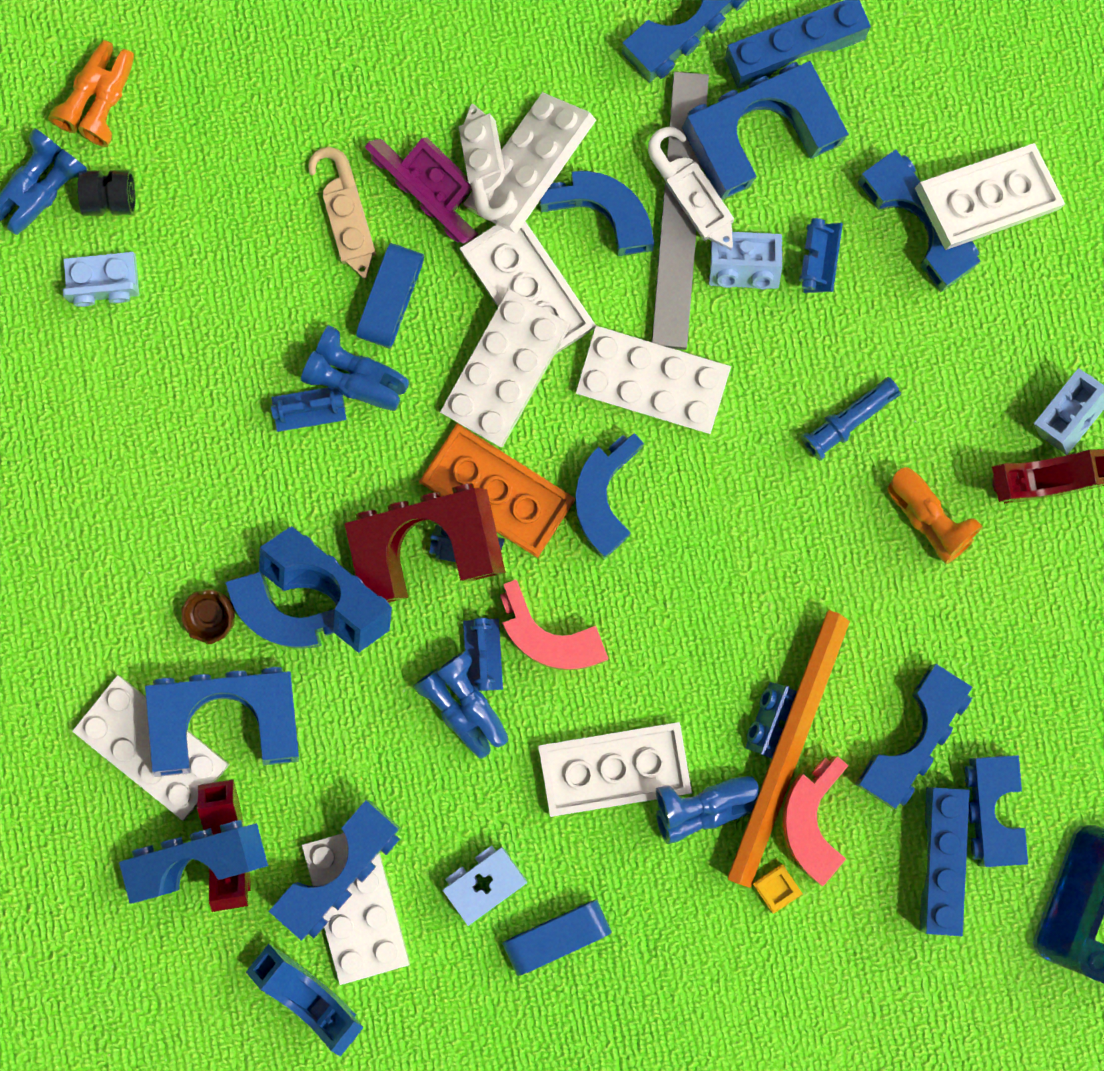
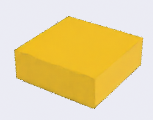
M782 863L752 883L772 914L803 895Z

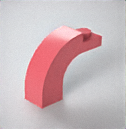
M517 579L503 584L506 593L500 594L505 611L507 615L514 612L516 617L503 622V625L512 642L527 657L541 665L558 670L586 669L609 660L596 626L572 635L561 636L548 633L540 628L532 619Z
M833 756L830 761L826 757L823 758L812 771V774L815 776L813 781L804 774H799L789 789L783 809V831L789 851L799 867L820 886H824L846 860L844 856L823 838L817 823V810L822 797L848 767L838 756Z

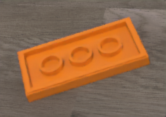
M458 423L419 481L421 485L432 492H441V496L453 494V487L473 483L474 488L487 489L497 533L537 559L576 500L570 494Z

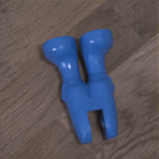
M36 128L29 135V141L33 148L29 161L25 166L18 168L12 174L11 179L0 192V221L7 217L16 204L20 206L7 226V229L15 235L26 229L46 207L53 204L58 193L57 190L69 179L78 178L80 171L87 170L82 163L61 149ZM55 160L54 166L47 177L38 183L39 176Z
M330 325L324 330L317 349L310 355L301 376V381L306 384L325 385L335 388L348 398L390 411L397 409L400 403L398 395L404 394L409 386V380L396 370L371 358L355 356L344 350L340 346V332ZM331 366H334V367L340 368V369H342V370H345V371H347V372L350 373V374H347V373L344 374V373H342V372H340V371H338V370L332 368Z
M464 650L446 662L441 668L438 667L413 685V688L420 696L430 699L442 711L441 715L446 725L458 735L463 743L479 759H482L490 754L489 742L499 748L508 742V736L499 717L489 705L487 699L471 685L467 672L472 663V658L468 651ZM446 684L457 695V697L460 699L461 704H459L453 699V697L447 690Z
M750 776L732 778L709 786L697 796L689 798L679 797L671 786L657 787L656 798L660 810L656 811V818L665 843L679 842L701 829H714L727 822L751 814L758 796L759 786L756 780Z

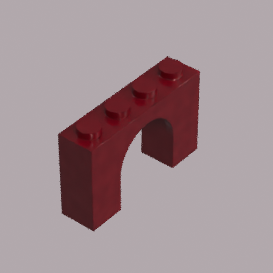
M473 483L453 487V494L441 496V492H435L420 496L421 502L409 505L408 501H402L388 505V511L377 514L376 510L355 514L357 520L344 524L356 576L362 580L367 588L377 596L385 598L388 603L408 598L400 561V549L404 537L409 530L425 520L437 523L448 534L453 546L460 581H476L506 573L487 489L474 488Z

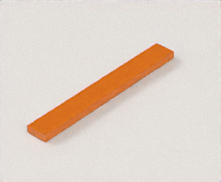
M831 610L826 613L727 877L729 881L751 888L850 623L840 613Z

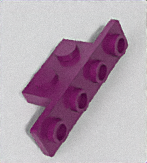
M428 137L421 138L404 160L382 139L369 141L365 145V148L371 153L370 158L380 168L387 169L396 178L395 183L400 189L406 193H412L421 202L419 204L420 208L430 217H436L445 226L444 231L451 239L456 242L467 243L478 236V233L455 211L472 191L468 177Z

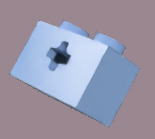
M1078 368L1034 422L1038 435L1068 455L1104 410V385Z
M491 845L475 857L478 864L466 872L462 866L445 879L449 885L443 891L468 926L527 884V880L503 846L495 850ZM480 873L483 877L490 874L493 879L489 884L490 891L486 892L483 888L478 891L475 889L474 885L477 883V874Z

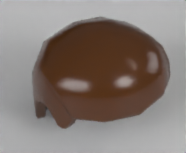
M200 589L188 596L181 608V622L190 638L209 645L225 638L229 634L235 623V609L231 600L222 592L213 589Z

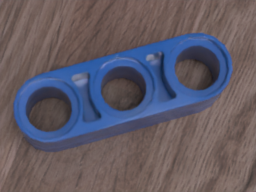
M393 243L389 244L358 326L356 335L358 338L391 349L421 271L424 254Z
M595 899L504 941L502 944L516 975L521 976L611 934L612 931L598 900Z

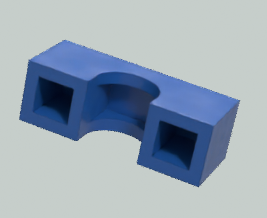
M1019 755L969 758L970 766H965V782L968 788L972 787L973 802H969L968 818L970 824L975 823L976 838H971L973 860H978V866L981 867L1027 865L1028 855L1025 828L1004 827L999 823L995 815L996 802L1002 795L1010 792H1022Z

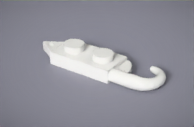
M471 104L464 124L459 126L468 182L472 188L474 205L478 214L484 219L495 220L506 215L512 208L514 193L508 191L506 200L500 207L494 209L489 207L487 194L500 186L506 174L496 120L490 113L486 115L477 106Z
M673 127L657 130L648 142V153L650 159L666 181V185L703 240L709 239L731 250L733 247L732 223L734 222V217L697 162L690 158H679L669 162L661 150L660 144L664 138L673 136L681 142H685L686 136L680 130ZM728 238L729 242H724L723 239Z

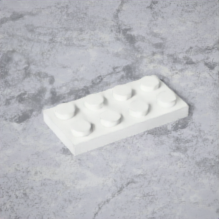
M541 93L501 150L506 176L500 186L487 194L489 207L494 209L500 207L506 200L507 192L512 191L514 193L512 208L503 217L489 221L517 234L595 123L596 119L590 112L546 93ZM471 192L464 205L469 211L479 215L474 205L473 193Z
M1035 143L922 181L915 187L945 250L1052 213L1065 205Z
M526 221L517 234L499 225H495L460 248V252L497 307H499L508 289L572 324L555 354L595 329V323Z
M508 289L440 413L497 446L503 447L572 324Z
M596 326L576 394L711 434L731 366Z
M118 675L72 731L183 821L187 819L197 806L198 785L216 782L230 765L191 732L187 731L190 773L154 777L151 762L146 696Z
M680 722L539 746L550 817L657 799L656 788L664 785L671 786L678 795L692 793Z
M344 833L302 845L313 886L328 884L343 871L348 858V843ZM380 853L372 861L376 868L366 880L361 883L356 879L349 887L348 891L352 893V896L338 911L332 907L323 917L328 921L324 928L340 985L410 965Z

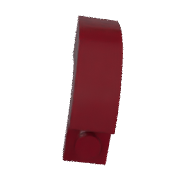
M1091 449L1035 462L1005 463L992 466V486L998 496V501L1004 502V504L1024 502L1104 486V449Z
M234 779L198 785L197 810L203 830L212 829L213 835L221 833L220 825L238 820L242 821L244 827ZM209 868V905L211 912L248 906V891H251L250 871L218 880Z

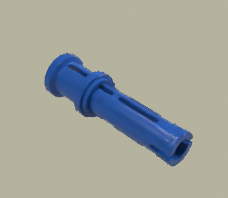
M886 377L877 386L839 414L825 417V423L810 434L805 432L801 435V439L808 451L817 460L821 461L824 459V453L839 442L845 443L848 441L851 431L881 410L889 402L899 397L901 392L891 378Z

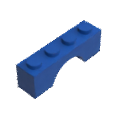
M701 0V7L691 19L673 26L660 25L647 20L622 43L621 54L649 83L657 76L662 79L675 67L674 61L681 54L685 56L691 54L701 43L700 37L707 31L712 34L718 30L726 21L724 16L733 8L738 11L749 0Z
M843 0L729 44L725 60L736 87L739 89L750 85L753 81L763 76L770 77L781 67L803 56L825 50L835 52L864 41L871 26L860 0Z
M894 150L862 173L858 184L878 210L890 207L902 208L910 211L921 220L928 235V249L920 266L939 291L943 292L979 264L980 259L977 257L979 251L972 241L947 250L944 249L915 190V187L920 183V180L914 174L916 172L915 166L906 155L901 156L897 150Z
M291 526L260 547L259 571L283 591L294 588L315 589L326 594L334 601L336 608L333 632L358 653L390 631L392 607L382 596H377L367 588L359 577L351 575L333 556L325 554L314 545L308 536L302 535Z
M938 664L930 665L912 693L922 716V727L918 739L907 751L895 756L873 755L855 785L890 808L896 809L899 804L904 806L915 790L911 784L918 773L923 776L931 766L934 758L930 754L937 743L942 746L950 736L953 727L949 724L957 713L961 716L969 706L972 697L968 694L973 687Z
M926 787L925 826L927 830L928 859L926 880L921 894L919 931L925 934L963 936L970 790Z
M365 800L342 827L348 843V858L340 875L332 882L320 886H310L299 882L293 883L269 912L301 941L308 934L314 939L328 923L323 918L332 907L338 911L352 896L348 889L355 880L358 879L363 883L376 868L372 863L375 857L381 851L387 855L399 842L400 838L396 833L401 828L370 800Z
M238 820L220 825L221 833L213 835L212 829H207L190 834L191 842L183 843L182 837L161 842L162 850L154 852L153 845L133 850V858L119 862L129 903L132 904L178 891L182 872L191 859L198 860L207 865L218 880L268 866L257 823L243 827L242 821Z

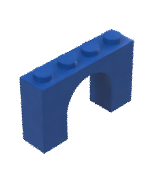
M811 61L800 66L797 62L789 64L779 71L780 75L771 79H768L767 76L758 78L745 91L738 93L737 90H732L722 95L718 99V103L709 107L706 104H701L687 113L688 116L682 126V130L709 182L721 200L749 188L757 177L740 145L737 135L738 120L745 114L755 110H771L784 116L793 125L810 159L840 146L849 135Z
M281 667L262 669L261 674L247 676L246 671H232L225 673V678L211 679V675L202 674L190 676L189 682L175 683L173 678H162L153 680V685L145 686L151 762L154 777L190 773L187 740L190 720L201 706L218 699H230L240 702L253 713L259 726L263 766L299 762L290 671L283 672Z

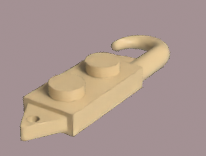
M332 147L321 148L310 157L308 164L309 174L315 175L316 165L323 158H330L335 162L339 178L332 180L326 185L323 190V199L342 263H347L366 280L372 256L376 255L349 160L339 149ZM365 267L364 272H360L359 269Z

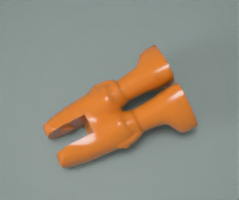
M103 40L98 45L82 71L75 76L74 90L68 99L54 107L48 116L49 121L58 128L69 133H76L79 130L84 138L101 147H108L112 140V132L106 123L107 116L111 107L116 105L122 97V90L127 82L134 60V53L123 49L118 55L111 72L105 70L113 52V44L107 40ZM93 94H96L95 101L81 121L82 112L88 99Z
M909 467L901 468L894 474L887 489L890 497L906 514L912 526L926 535L936 554L945 564L955 560L974 542L973 538L980 532L983 526L975 518L967 519L960 523H955L948 518L941 507V501L932 492L923 478Z

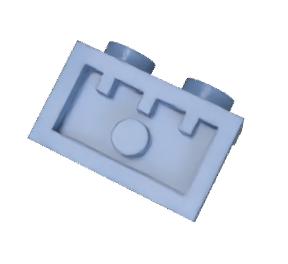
M732 232L733 247L731 250L711 241L709 285L725 288H779L782 272V234ZM724 238L723 241L729 242V239Z
M134 252L64 259L66 288L63 289V297L70 303H74V306L95 305V300L108 299L110 303H125L130 301V297L139 296L137 262Z

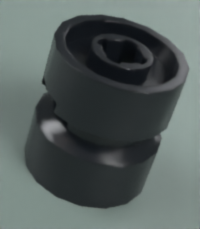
M131 169L110 170L108 175H104L101 170L80 171L78 176V200L81 214L83 216H103L106 211H110L113 216L133 215L136 193L134 176Z

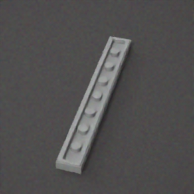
M674 72L669 127L676 128L684 134L682 126L688 116L687 113L701 104H707L708 74ZM669 136L668 161L672 162L679 158H690L696 161L701 168L687 137L685 142H681L678 138ZM665 181L652 342L672 349L686 350L696 228Z

